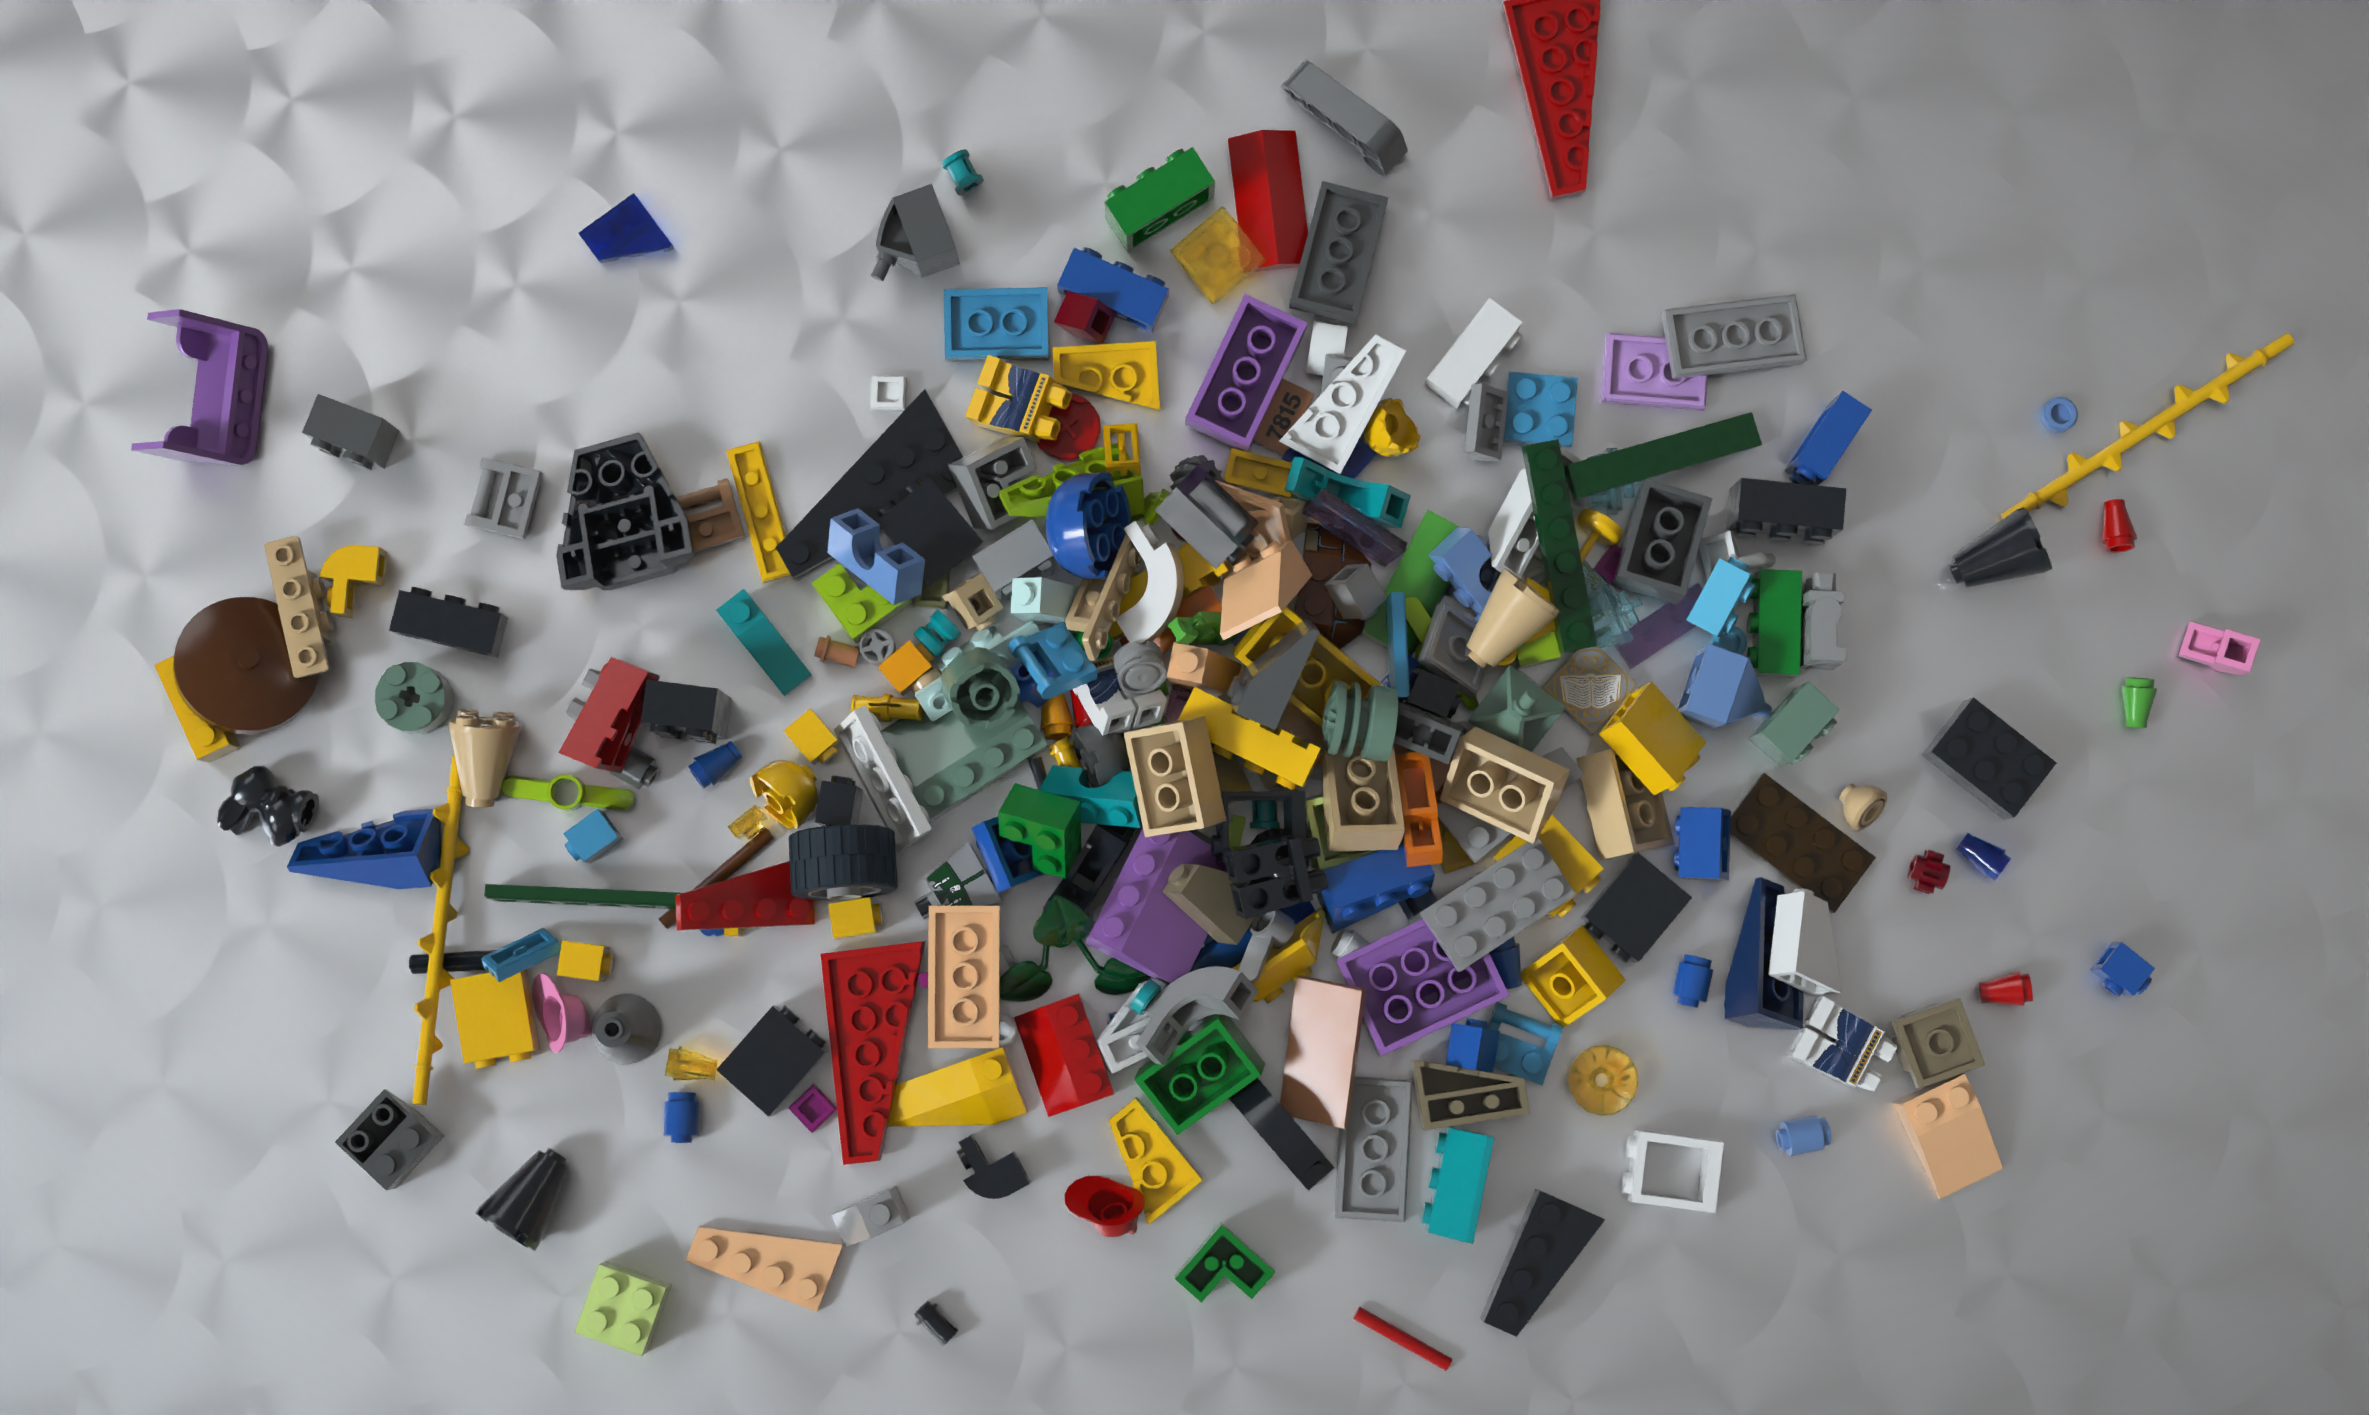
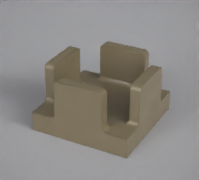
M1961 998L1918 1009L1902 1015L1903 1018L1891 1022L1896 1033V1037L1892 1038V1042L1897 1045V1056L1903 1071L1910 1072L1916 1089L1985 1065Z

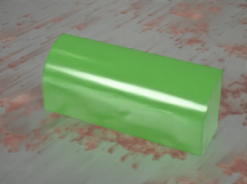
M1427 510L1384 591L1386 597L1391 592H1404L1405 598L1409 596L1415 597L1421 602L1432 619L1436 605L1441 603L1451 583L1444 581L1437 575L1433 569L1435 563L1428 554L1459 526ZM1384 601L1377 607L1378 612L1367 622L1361 636L1388 650L1386 603ZM1406 621L1408 654L1413 656L1420 641Z

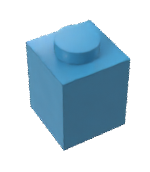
M596 809L563 833L568 840L564 845L570 855L576 861L582 859L586 863H591L624 839L606 813L600 809Z

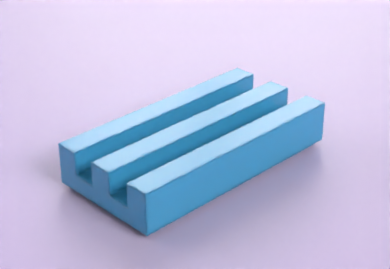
M541 928L483 956L481 960L486 971L489 970L490 974L493 977L495 976L498 982H501L560 953L561 947L556 938L546 929Z

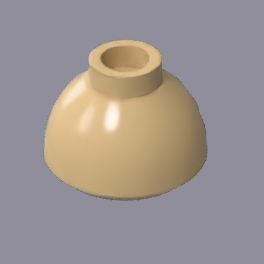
M1854 784L1848 785L1839 797L1843 802V813L1848 824L1854 830H1862L1870 826L1883 812L1887 803V793L1875 786L1863 785L1857 787Z

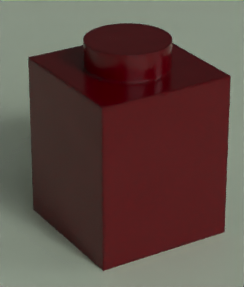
M1067 291L1054 323L1072 336L1103 344L1117 313L1099 299Z

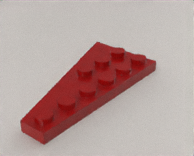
M1506 0L1502 6L1550 198L1554 200L1584 193L1588 172L1589 137L1601 9L1600 0Z
M926 941L820 954L843 1165L881 1160Z

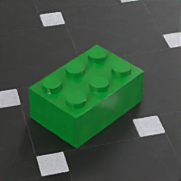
M1193 147L1187 151L1179 149L1166 158L1167 163L1156 170L1154 167L1144 170L1136 177L1137 182L1127 188L1121 185L1107 195L1108 200L1104 201L1105 218L1127 253L1214 199L1215 180Z
M1214 1014L1180 1039L1164 1066L1150 1060L1139 1068L1134 1080L1176 1135H1178L1258 1078L1263 1072L1265 1062L1229 1016Z

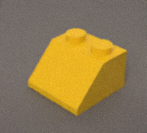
M1583 925L1561 939L1521 971L1522 980L1555 1022L1562 1025L1563 1028L1606 1000L1626 981Z

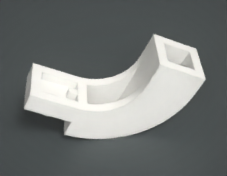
M1134 521L1125 527L1124 530L1146 564L1148 584L1141 600L1118 616L1116 621L1129 642L1137 641L1138 644H1145L1146 640L1152 642L1168 628L1167 625L1175 618L1183 597L1184 572L1180 556L1174 544L1164 543L1159 547L1157 543L1160 541V538L1155 529L1149 523L1145 525L1141 521Z

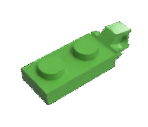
M1199 611L1192 618L1176 617L1167 625L1176 637V642L1186 645L1218 644L1219 646H1224L1237 637V634L1225 640L1222 639L1220 635L1221 612Z

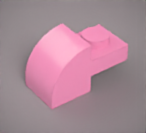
M2190 621L2178 656L2212 666L2211 669L2216 671L2247 675L2250 673L2261 639L2228 629L2221 631Z

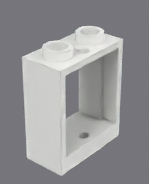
M1635 1130L1634 1137H1629L1627 1141L1626 1157L1631 1158L1630 1172H1624L1622 1193H1627L1626 1200L1630 1202L1716 1213L1724 1142ZM1647 1141L1703 1149L1697 1201L1641 1194Z

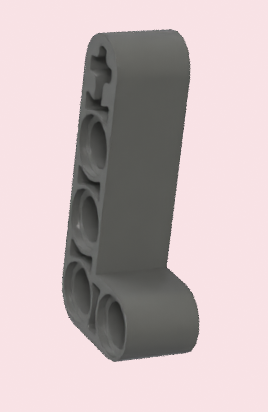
M1306 59L1303 60L1281 85L1284 92L1294 102L1360 150L1366 164L1380 176L1385 177L1408 152L1401 130L1389 118Z

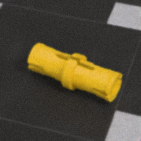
M884 694L882 697L853 695L851 699V712L866 705L870 713H873L876 718H881L884 722H891L892 719L921 721L924 714V709L917 699L894 698L892 694Z

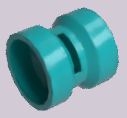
M938 609L930 616V622L926 626H920L913 633L936 658L945 651V645L949 641H955L962 634ZM931 628L943 639L942 641L930 631Z

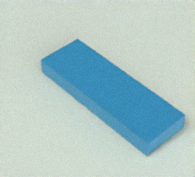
M1391 592L1385 600L1389 687L1396 688L1398 700L1404 701L1410 695L1404 592Z

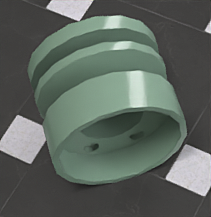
M1335 680L1329 699L1326 701L1323 715L1322 731L1324 734L1325 753L1327 755H1336L1341 744L1343 756L1350 757L1356 742H1360L1361 757L1363 759L1386 762L1392 751L1397 726V689L1394 687L1372 685L1366 699L1362 700L1359 683L1353 682L1347 695L1345 681Z

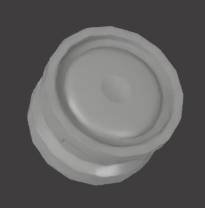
M1146 640L1145 644H1138L1137 641H1133L1120 647L1114 654L1113 663L1120 688L1125 692L1132 694L1147 693L1160 687L1165 681L1167 672L1160 647L1154 642Z

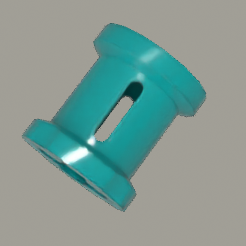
M966 149L953 153L941 162L943 169L948 170L956 184L955 191L957 195L974 190L984 181L982 175L977 174L968 159L970 154Z
M1252 801L1253 822L1250 823V829L1280 828V822L1277 821V801Z

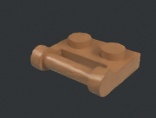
M728 478L717 481V485L676 497L682 509L718 498L723 500L724 506L687 517L691 525L695 553L746 537Z

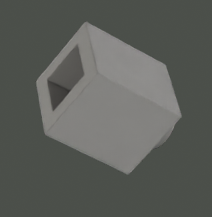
M1368 564L1346 565L1324 584L1343 619H1360L1361 621L1369 619L1378 612L1377 607L1387 599Z

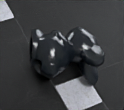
M253 766L234 778L231 795L222 802L218 810L217 823L224 831L231 829L238 836L248 827L254 813H257L261 826L268 835L271 845L280 847L291 842L301 832L304 833L310 828L318 811L319 796L309 790L296 792L284 785L276 787L274 776L267 767Z

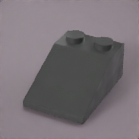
M1304 619L1246 667L1241 677H1234L1227 695L1231 697L1230 704L1236 714L1276 730L1320 632L1311 621Z

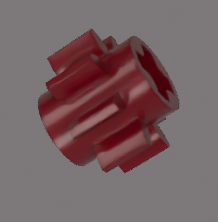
M1928 849V851H1924L1923 856L1918 854L1913 856L1907 873V878L1915 881L1913 889L1933 894L1934 888L1942 890L1945 887L1950 873V865L1942 863L1944 854Z

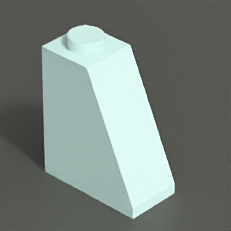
M1043 577L1013 578L1010 613L1024 623L1034 621L1036 625L1059 624L1062 622L1066 624L1065 619L1079 586Z

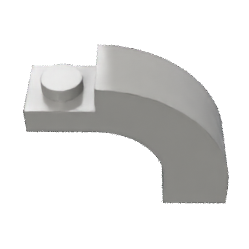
M1214 966L1189 972L1165 987L1148 1005L1145 1012L1151 1017V1020L1136 1042V1045L1154 1063L1164 1066L1181 1037L1190 1026L1198 1020L1214 1014H1222L1241 1020L1259 990L1241 971L1232 968Z

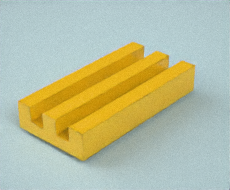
M1137 423L1103 426L1106 472L1111 473V477H1113V471L1120 470V476H1127V470L1134 469V475H1141ZM1125 432H1131L1133 460H1126ZM1111 433H1117L1119 461H1112Z

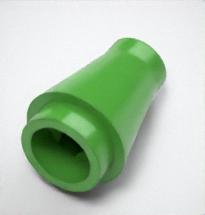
M2126 677L2125 685L2121 686L2126 717L2125 726L2147 728V720L2157 688H2154L2155 679Z

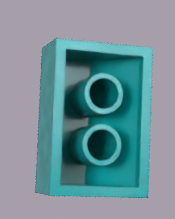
M1446 1127L1445 1133H1438L1435 1153L1440 1154L1438 1168H1431L1428 1188L1433 1189L1431 1203H1424L1421 1223L1426 1224L1425 1230L1428 1233L1473 1244L1494 1137L1453 1127Z

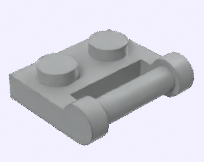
M482 458L479 466L482 472L471 514L466 515L464 525L526 539L543 473L535 469ZM500 473L503 474L493 516L492 519H487L484 516L495 474Z

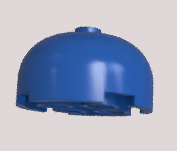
M1097 472L1075 475L1065 480L1055 490L1049 501L1045 521L1047 542L1057 563L1073 576L1083 579L1107 578L1126 535L1124 528L1132 523L1130 506L1123 486L1114 487L1111 473ZM1094 487L1106 488L1104 490H1093Z

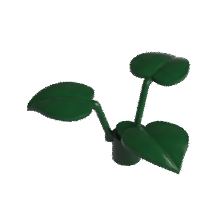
M1055 894L1048 908L1042 912L1033 927L1034 939L1043 945L1042 962L1038 966L1033 961H1024L1009 968L1000 977V999L1025 1002L1037 999L1045 994L1053 982L1051 974L1045 971L1048 968L1050 946L1062 948L1068 946L1072 941L1076 942L1094 971L1099 974L1094 980L1096 989L1102 993L1122 995L1132 992L1139 983L1148 981L1151 976L1113 957L1105 963L1104 967L1100 966L1081 940L1088 936L1092 930L1093 923L1091 917L1077 904Z

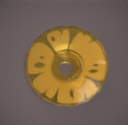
M1607 1045L1593 1046L1581 1052L1571 1064L1568 1075L1569 1091L1575 1102L1587 1112L1600 1116L1616 1114L1626 1108L1635 1097L1638 1087L1637 1069L1631 1058L1620 1049ZM1600 1073H1604L1608 1079L1607 1084L1603 1087H1599L1595 1082L1596 1076Z

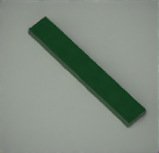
M1750 412L1564 466V471L1572 498L1576 500L1642 481L1645 478L1649 479L1761 446L1762 442L1753 414Z
M485 884L484 896L495 902L676 909L675 895L681 893Z

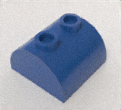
M998 817L984 821L971 828L976 839L977 848L981 851L990 879L998 893L1045 875L1043 872L1033 870L1032 845L999 836Z

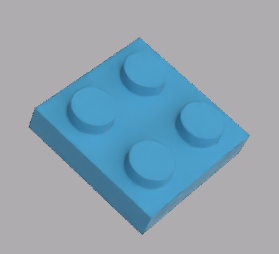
M1509 371L1506 391L1509 393L1503 442L1535 444L1559 439L1561 446L1571 448L1573 444L1578 378Z

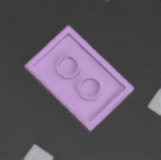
M1618 333L1606 334L1601 403L1705 410L1708 375L1672 379L1665 337Z

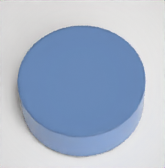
M2065 397L2051 399L2042 407L2040 413L2043 426L2054 433L2067 431L2074 426L2078 418L2075 404Z

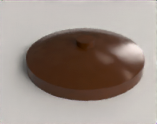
M256 597L228 598L202 609L184 627L174 652V679L178 692L185 704L202 721L217 729L235 734L265 733L292 721L309 703L319 674L303 678L293 676L278 605L275 602Z

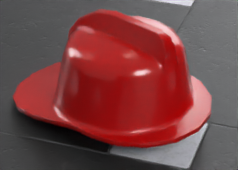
M1085 1176L1069 1185L1064 1194L1065 1205L1068 1210L1077 1217L1091 1222L1101 1235L1114 1238L1126 1233L1131 1235L1136 1233L1138 1216L1145 1206L1144 1196L1139 1190L1109 1178Z

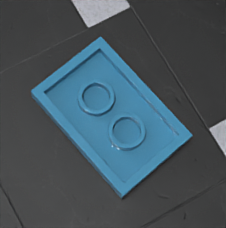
M1047 287L945 289V359L978 360L986 359L987 355L1000 359L1049 358Z

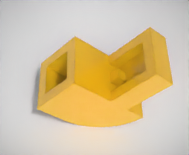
M349 545L336 550L326 559L322 566L320 577L333 582V587L328 588L326 597L330 613L338 617L353 618L356 584L384 586L387 551L376 546Z

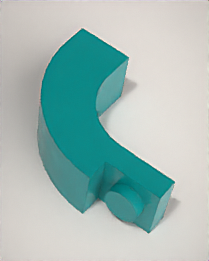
M1301 457L1293 458L1284 489L1298 496L1297 500L1309 502V505L1354 520L1394 528H1402L1411 495L1389 484L1372 483L1346 477Z

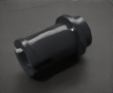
M927 1300L913 1316L917 1319V1325L922 1324L940 1342V1345L944 1346L957 1333L958 1329L936 1309L938 1306L936 1303L932 1305Z

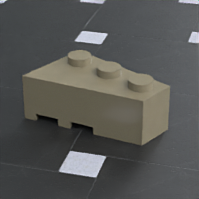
M1410 1059L1421 1128L1423 1130L1530 1114L1524 1078Z

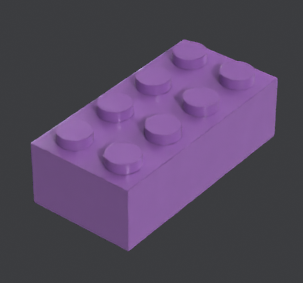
M1244 294L1188 411L1185 425L1237 450L1249 452L1305 335L1308 323Z

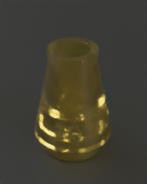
M681 1046L678 1049L670 1048L665 1076L673 1077V1081L715 1080L718 1059L709 1058Z

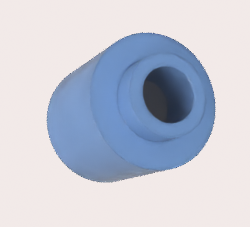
M1813 1115L1782 1121L1780 1129L1776 1130V1140L1781 1151L1785 1150L1788 1156L1823 1150L1824 1146L1831 1144V1131L1825 1117L1817 1118V1116Z

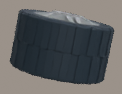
M867 824L821 826L796 831L788 838L791 894L795 897L811 900H852L885 895L895 891L898 887L895 832L889 827Z

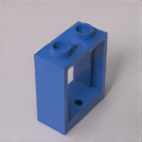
M1844 391L1837 395L1827 405L1784 471L1790 475L1789 480L1792 483L1819 485L1826 480L1872 409Z

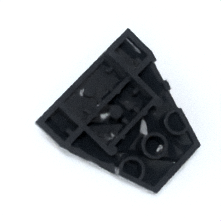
M639 432L574 450L567 490L571 495L568 513H563L562 524L566 528L563 545L558 544L556 554L561 588L564 590H586L598 587L601 590H613L673 574L678 571V565L687 563L695 556L690 521L681 508L645 439Z

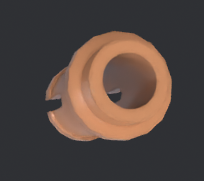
M827 635L826 638L819 637L814 657L821 658L820 662L823 663L824 660H829L855 668L860 648L859 646L856 647L831 640V636Z

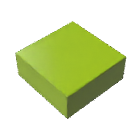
M1232 815L1229 827V847H1240L1246 817Z

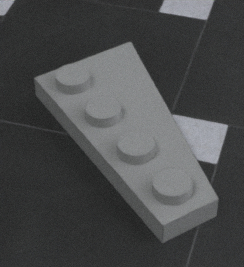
M1563 747L1541 756L1570 769L1563 791L1584 775ZM1445 802L1437 805L1438 819L1474 863L1511 834Z

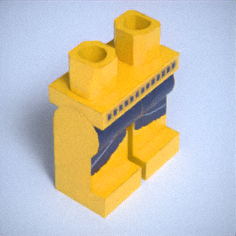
M987 355L977 382L984 390L975 388L965 417L976 426L1016 437H1024L1039 443L1040 438L1056 440L1061 423L1057 419L1048 416L1052 406L1066 410L1072 398V393L1059 385L1049 375L1003 362L1000 358Z

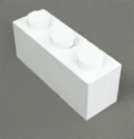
M1489 298L1427 377L1424 385L1455 409H1458L1462 402L1469 405L1471 385L1477 384L1483 375L1487 378L1492 376L1501 364L1497 357L1505 348L1510 352L1522 337L1517 331L1523 322Z

